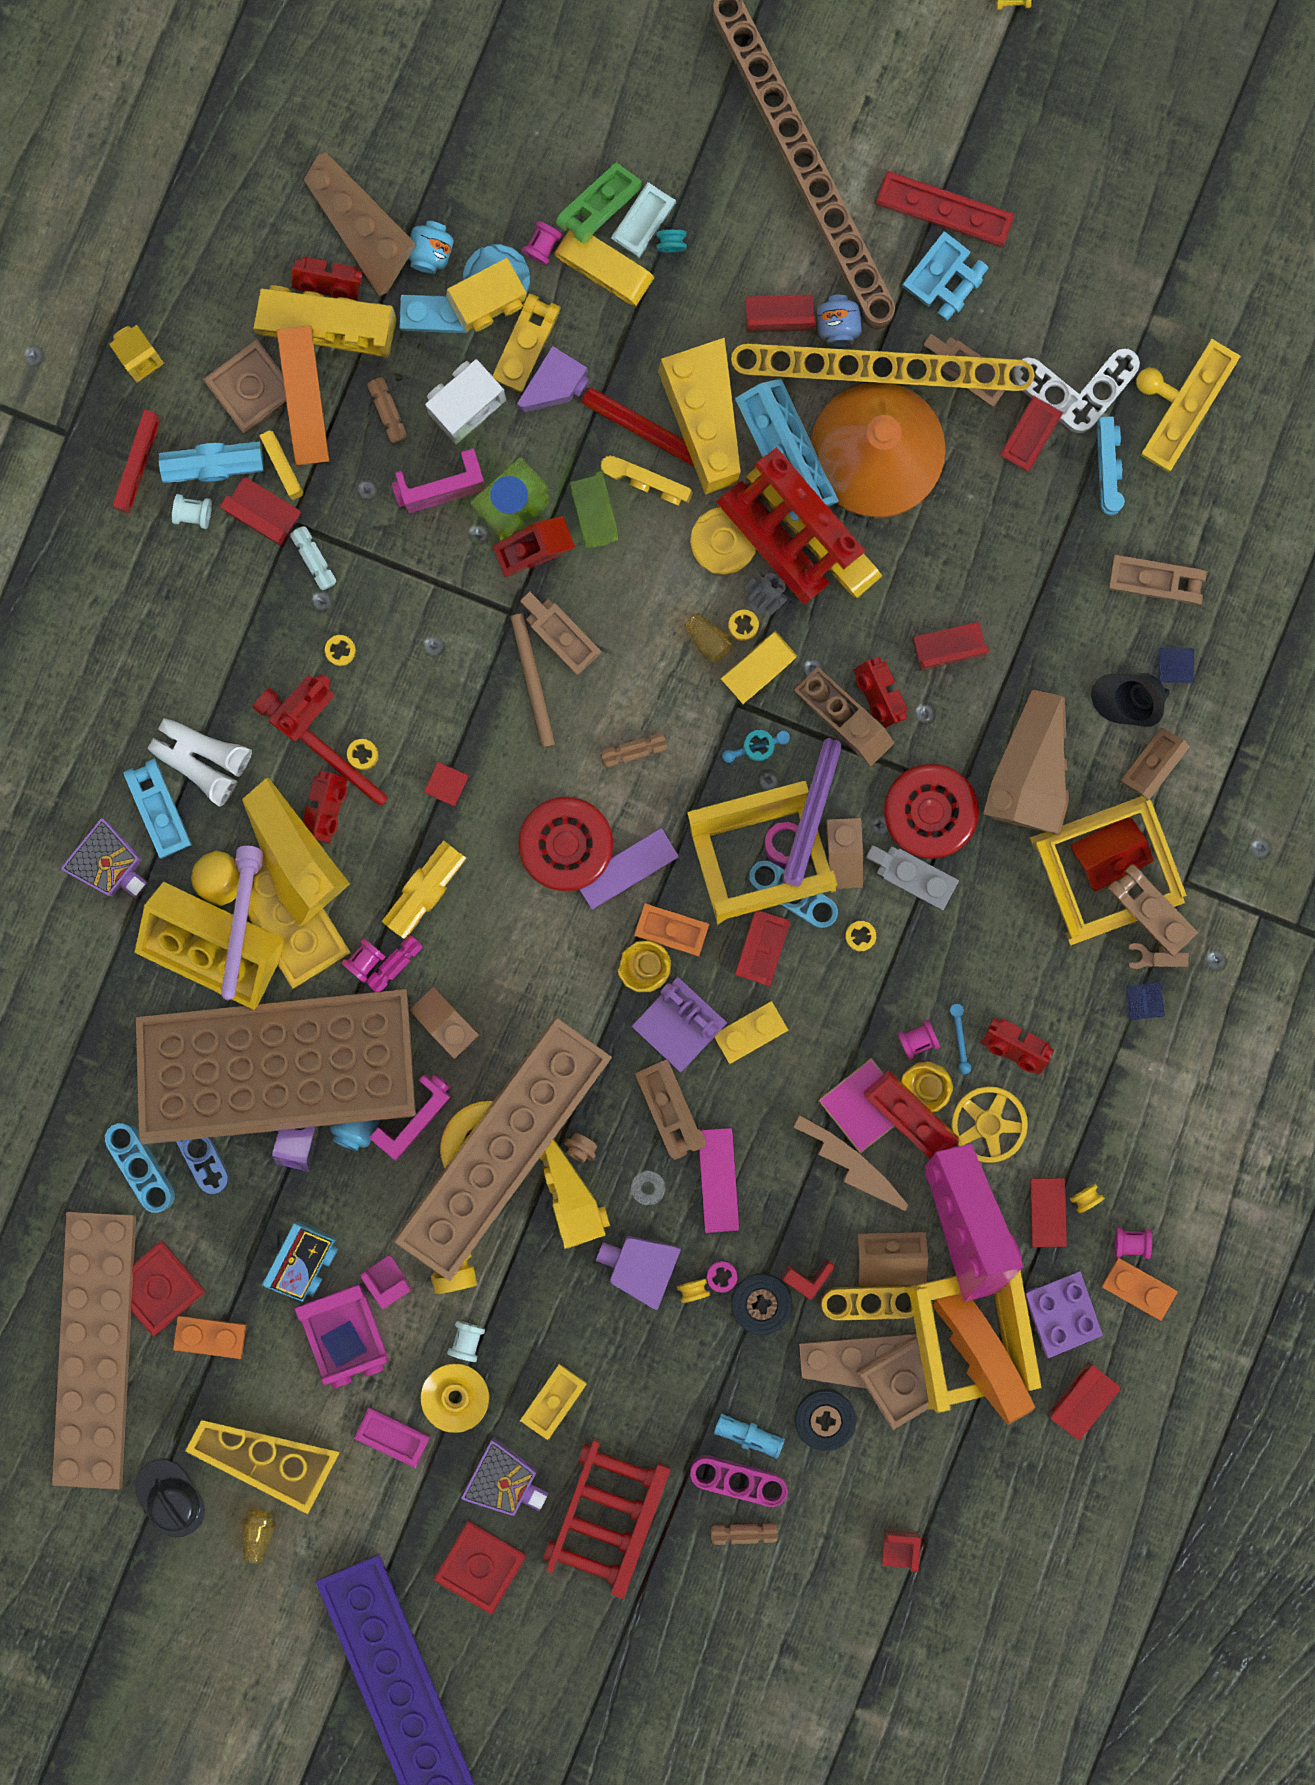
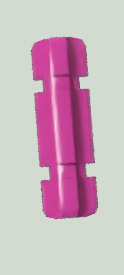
M408 936L400 944L402 947L400 949L396 948L379 966L380 970L377 973L374 972L367 979L366 983L372 990L382 992L388 985L389 979L393 980L410 962L409 958L411 956L415 957L422 949L421 943L413 936Z

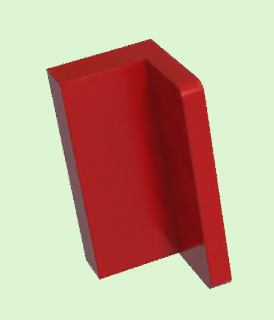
M813 294L752 296L745 298L747 333L811 331L815 328Z
M246 477L241 480L231 498L226 496L220 505V508L225 513L280 547L301 515L300 510Z
M980 622L913 637L920 671L983 657L989 653L988 646H985Z
M1131 816L1114 822L1071 845V850L1081 864L1087 881L1094 892L1123 878L1126 875L1124 871L1131 864L1141 869L1154 862L1147 839Z
M826 1258L811 1280L788 1265L781 1277L787 1284L812 1300L835 1265Z
M1088 1362L1047 1416L1074 1438L1081 1440L1120 1391V1386Z

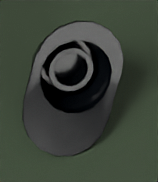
M1137 673L1134 675L1107 674L1097 679L1094 683L1091 699L1098 713L1108 721L1118 724L1152 727L1159 723L1164 715V705L1170 695V690L1164 688L1162 683L1149 673Z
M155 1460L146 1464L140 1470L135 1481V1493L139 1503L155 1527L163 1534L171 1537H184L193 1533L201 1525L205 1509L200 1494L184 1470L178 1464L169 1460Z

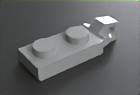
M872 845L865 857L880 866L877 874L881 875L884 880L942 911L959 882L954 877L900 848L896 849L891 846L887 853Z

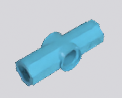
M254 441L233 445L207 443L197 445L195 449L159 453V467L163 483L196 479L200 482H212L228 479L231 475L264 472V458L261 442Z

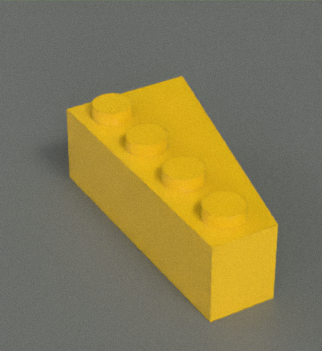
M271 285L270 290L262 288L260 290L254 330L258 335L278 338L277 329L311 326L314 345L390 358L397 318L392 306L358 302L342 297L337 299L328 298L322 294L304 291L303 294L291 293L290 289L286 287Z
M725 338L662 358L658 369L659 376L705 495L737 484L741 473Z
M202 1420L185 1451L306 1514H309L340 1452Z

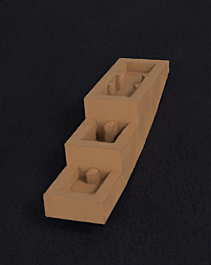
M800 1115L797 1116L792 1126L793 1128L823 1141L817 1154L848 1168L842 1179L843 1182L906 1211L908 1204L890 1182L860 1153L831 1132Z

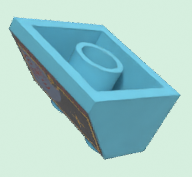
M302 1220L297 1221L292 1226L262 1285L300 1301H304L307 1295L314 1297L322 1282L318 1274L323 1264L329 1267L338 1251V1248L333 1246L337 1238Z

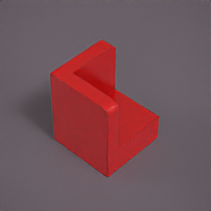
M884 1530L882 1566L910 1568L911 1572H918L921 1546L919 1533Z

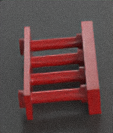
M776 447L754 465L761 475L747 487L743 481H740L722 495L716 503L805 605L830 584L824 577L828 570L836 563L844 570L866 551ZM769 485L783 499L770 513L757 499ZM792 511L806 526L793 539L779 524ZM814 537L828 551L815 565L801 550Z
M594 1438L591 1445L584 1444L578 1463L584 1465L557 1540L556 1542L549 1540L543 1560L548 1561L546 1571L553 1573L558 1561L607 1579V1584L613 1585L611 1595L624 1599L671 1466L658 1461L655 1469L651 1467L648 1470L597 1452L600 1440ZM595 1465L642 1482V1487L648 1488L644 1500L637 1499L634 1502L585 1484L591 1466ZM580 1497L631 1515L630 1519L636 1521L632 1533L625 1531V1534H621L575 1517L574 1513ZM568 1529L619 1547V1551L624 1553L620 1566L613 1564V1567L562 1549Z

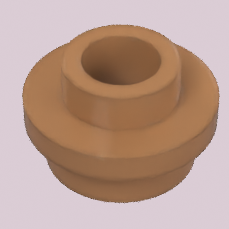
M574 1133L571 1139L567 1138L564 1142L568 1148L567 1154L581 1163H584L586 1159L590 1161L595 1159L596 1154L594 1152L597 1149V1145L585 1136Z

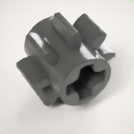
M758 572L744 586V589L749 592L746 596L748 606L760 614H764L767 611L773 614L788 599L782 594L786 589L785 583L778 575L771 572L765 575Z

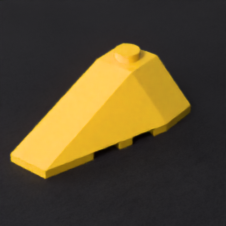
M265 778L242 801L259 847L264 852L263 858L279 901L298 926L301 927L347 888L350 883L269 778Z
M553 1138L540 1156V1159L544 1164V1175L549 1191L553 1196V1208L566 1249L605 1236L604 1228L610 1226L605 1206L598 1208L596 1199Z

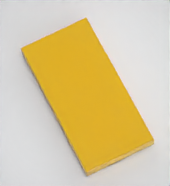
M263 858L262 868L253 877L247 916L252 924L284 939L278 966L294 989L351 954V951L324 908L303 926H298L279 901Z

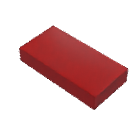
M1034 395L1001 451L1000 456L1029 472L1063 412Z
M1030 1178L1031 1247H1067L1065 1178Z

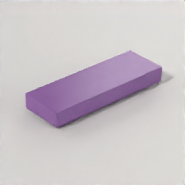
M661 828L611 858L604 873L595 882L580 889L593 910L676 860L679 856Z

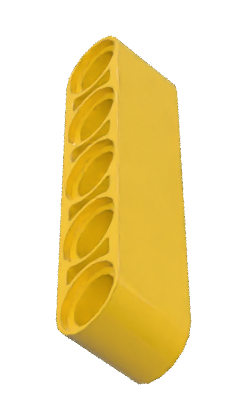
M755 467L745 478L751 484L761 473ZM771 485L760 494L773 510L783 501ZM790 514L783 519L796 535L806 527L800 519L792 521ZM816 537L806 544L818 560L828 553ZM864 553L844 570L838 563L829 570L855 599H858L882 577L879 570Z

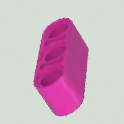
M711 1455L698 1456L693 1460L690 1467L692 1482L697 1487L707 1491L768 1507L781 1505L787 1497L788 1489L785 1480L775 1472ZM704 1463L710 1464L715 1468L714 1477L707 1481L699 1479L696 1475L697 1467ZM742 1472L748 1477V1483L744 1488L735 1489L731 1487L729 1479L734 1473ZM769 1481L779 1483L781 1485L780 1494L774 1498L766 1497L762 1493L764 1484Z

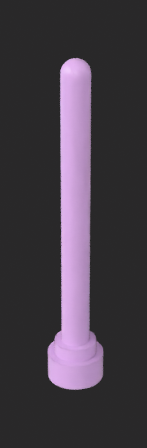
M241 846L236 852L235 864L238 866L237 870L240 872L221 991L222 997L226 1000H230L235 996L253 877L262 868L264 852L254 846Z

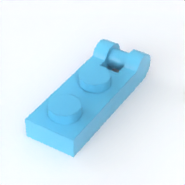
M1100 417L1096 422L1100 507L1104 514L1113 516L1122 509L1125 502L1123 495L1117 492V480L1122 479L1121 459H1116L1115 446H1120L1121 433L1120 426H1114V417Z
M154 758L145 762L146 766L137 770L131 768L123 773L158 856L162 859L192 846V843L165 783L161 769ZM151 778L154 787L143 791L140 783Z

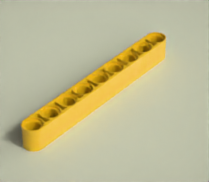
M742 344L736 347L731 357L734 369L745 375L1010 391L1025 390L1030 387L1034 380V369L1031 364L1019 359L767 344ZM745 349H750L756 354V364L750 369L742 367L739 363V354ZM778 351L786 352L791 360L790 366L784 371L777 370L772 363L773 356ZM812 353H818L824 359V368L818 373L809 371L806 366V360ZM846 355L854 356L858 361V370L852 375L844 374L840 369V361ZM880 357L888 358L892 363V372L887 377H880L874 371V362ZM914 359L922 360L926 365V374L921 379H914L908 374V364ZM948 361L956 362L960 366L961 373L955 381H948L941 374L942 366ZM982 363L990 364L995 370L994 379L989 383H982L975 376L976 368ZM1021 365L1029 371V379L1025 384L1016 385L1011 382L1009 373L1014 366Z

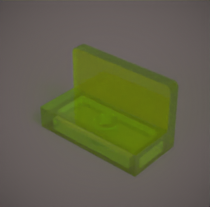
M603 471L596 472V476L570 482L586 549L618 542L619 535Z

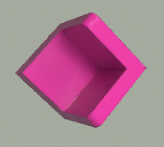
M387 1256L360 1275L382 1310L413 1289L392 1256Z

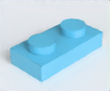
M401 295L400 331L468 333V331L465 332L446 296Z

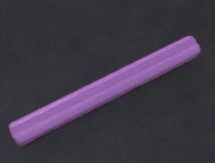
M827 738L823 742L784 872L783 880L787 885L797 887L802 884L841 752L842 744L838 740Z

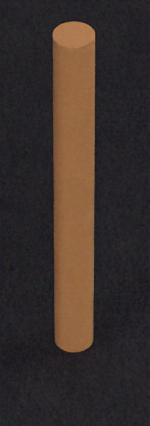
M524 614L512 615L510 618L542 748L554 746L555 741Z

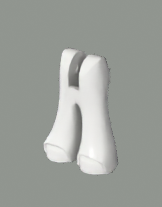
M164 718L158 730L172 740H177L174 748L168 743L153 738L147 749L158 759L188 777L213 803L221 807L231 796L238 781L192 756V753L194 752L213 761L239 777L243 774L250 761L252 750L245 746L210 738L183 724Z

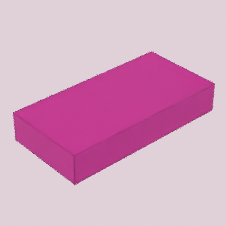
M369 1407L354 1439L416 1468L431 1436Z

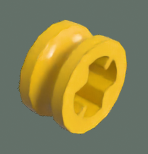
M749 610L736 611L730 617L728 623L731 636L739 641L752 639L757 634L759 628L757 616ZM743 616L751 619L749 625L753 630L748 634L744 631V635L737 632L738 625L734 622L737 618L740 617L743 620Z
M333 636L325 645L326 657L334 665H347L355 657V645L347 636ZM341 641H344L348 644L345 648L350 649L348 657L341 656L340 660L332 657L335 655V652H331V647L333 644L339 645Z
M358 739L349 745L347 758L353 767L359 770H367L376 764L378 750L371 741ZM360 745H364L366 750L372 751L371 759L367 757L368 762L361 764L358 758L353 757L354 750L358 752L357 747Z
M856 921L847 928L845 939L848 946L853 950L866 951L874 945L876 931L870 923ZM862 927H865L869 930V933L866 935H870V940L868 943L861 942L858 946L852 941L855 937H851L853 929L860 930Z
M1096 1184L1083 1189L1070 1198L1072 1203L1078 1205V1214L1089 1210L1105 1199L1103 1195L1097 1193L1098 1186Z
M706 1278L678 1285L677 1290L683 1294L682 1298H680L681 1303L710 1296L709 1291L704 1288V1285L707 1283Z

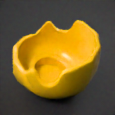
M216 850L203 855L195 863L192 869L191 882L195 892L202 899L212 905L223 906L236 898L240 872L237 870L238 866L235 864V858L231 857L228 853Z
M650 940L637 941L622 953L618 975L626 987L636 992H652L660 988L667 981L670 975L671 959L663 946Z
M932 1061L916 1063L904 1072L901 1082L932 1112H937L949 1102L953 1091L952 1080L945 1068Z

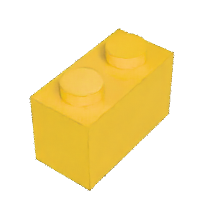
M505 258L448 288L446 298L465 332L473 328L477 332L491 325L494 322L492 320L493 317L503 312L505 316H508L523 307L522 302L525 301L527 292L508 258Z

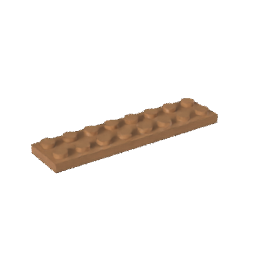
M555 1016L393 1239L394 1243L451 1281L612 1057Z
M66 1212L52 1486L119 1490L123 1485L136 1215Z

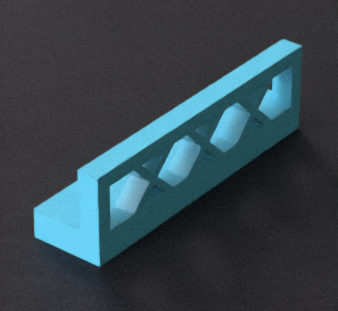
M782 379L760 383L736 397L735 400L762 457L777 447L822 499L817 486L819 487L824 497L822 500L827 506L838 502L839 500L821 466L817 453ZM771 390L774 391V393H775V395H776V397H777L778 402L776 401V399H775V397H774V395H773V393H772ZM793 511L789 513L792 521L799 520Z

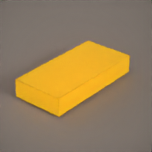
M269 430L259 435L291 500L293 501L303 496V491L273 431Z

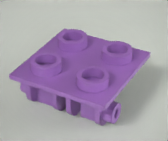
M677 977L672 984L668 983L661 990L659 998L632 1027L661 1055L668 1059L677 1070L682 1072L721 1031L727 1022Z
M1081 1271L1042 1287H1034L1024 1291L1026 1302L1032 1315L1030 1319L1035 1324L1034 1331L1038 1332L1042 1344L1040 1348L1041 1351H1044L1046 1358L1053 1357L1103 1336Z

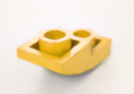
M774 631L754 647L746 657L721 677V680L740 702L744 704L785 669L797 655L782 637Z

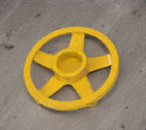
M987 1086L974 1089L959 1100L952 1115L951 1129L959 1137L958 1147L978 1138H985L991 1157L977 1155L978 1160L984 1163H996L1006 1160L1020 1149L1027 1135L1028 1120L1023 1105L1012 1093L999 1087ZM981 1093H998L987 1111H984L969 1100ZM1007 1098L1019 1110L1022 1123L1005 1120L1001 1117ZM963 1107L975 1120V1125L959 1136L958 1117ZM1001 1133H1021L1013 1148L1001 1155L999 1135Z

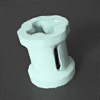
M176 494L172 510V523L186 522L199 524L201 528L207 529L211 516V499L205 498L204 501L186 499L183 498V495Z
M456 1321L457 1333L453 1347L448 1349L447 1354L462 1360L476 1362L478 1356L475 1355L480 1335L484 1334L485 1328L468 1322Z

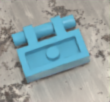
M944 231L906 279L902 287L927 307L938 297L944 304L937 314L943 320L948 321L954 312L959 313L965 305L963 301L973 288L977 289L983 282L982 276L989 267L980 260L975 263L972 269L965 265L964 261L968 258L971 251ZM956 273L963 280L952 293L945 286Z

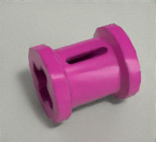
M537 221L534 225L536 230L527 246L522 248L521 252L533 261L546 266L549 262L548 256L555 243L561 241L563 235L548 224Z
M363 938L360 941L361 946L349 960L344 959L341 964L365 983L367 980L366 975L379 960L383 961L386 956Z
M929 1020L924 1021L923 1026L906 1033H897L908 1060L913 1059L914 1055L932 1047L935 1050L940 1048Z
M1120 1227L1115 1229V1257L1142 1255L1144 1259H1150L1152 1251L1151 1229H1145L1144 1232L1123 1231Z

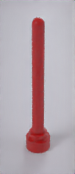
M269 687L258 698L252 708L262 717L266 715L271 718L283 703L279 700L280 696ZM308 728L299 737L303 743L377 805L386 803L387 796L384 792Z

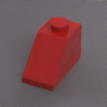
M564 516L536 522L493 545L504 577L553 560L575 548Z

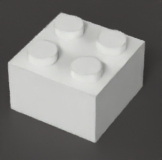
M477 359L471 364L465 361L453 372L452 375L455 378L446 386L442 383L439 384L427 395L429 401L425 405L429 415L455 445L506 401L504 389Z

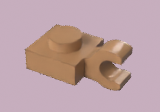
M1133 943L1128 945V950L1135 949L1141 954L1139 962L1127 963L1128 968L1188 967L1189 953L1178 952L1175 956H1171L1162 946H1159V953H1151L1142 944Z

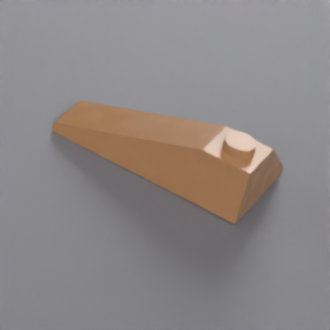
M1037 690L1031 691L992 780L984 815L1001 822L1060 835L1069 803L1068 790H1066L1065 771H1068L1067 759L1064 756V739L1066 738L1064 696Z

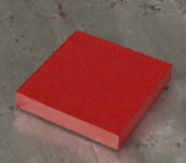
M163 1240L133 1264L131 1311L153 1337L206 1292Z
M468 1519L433 1580L492 1615L527 1554Z

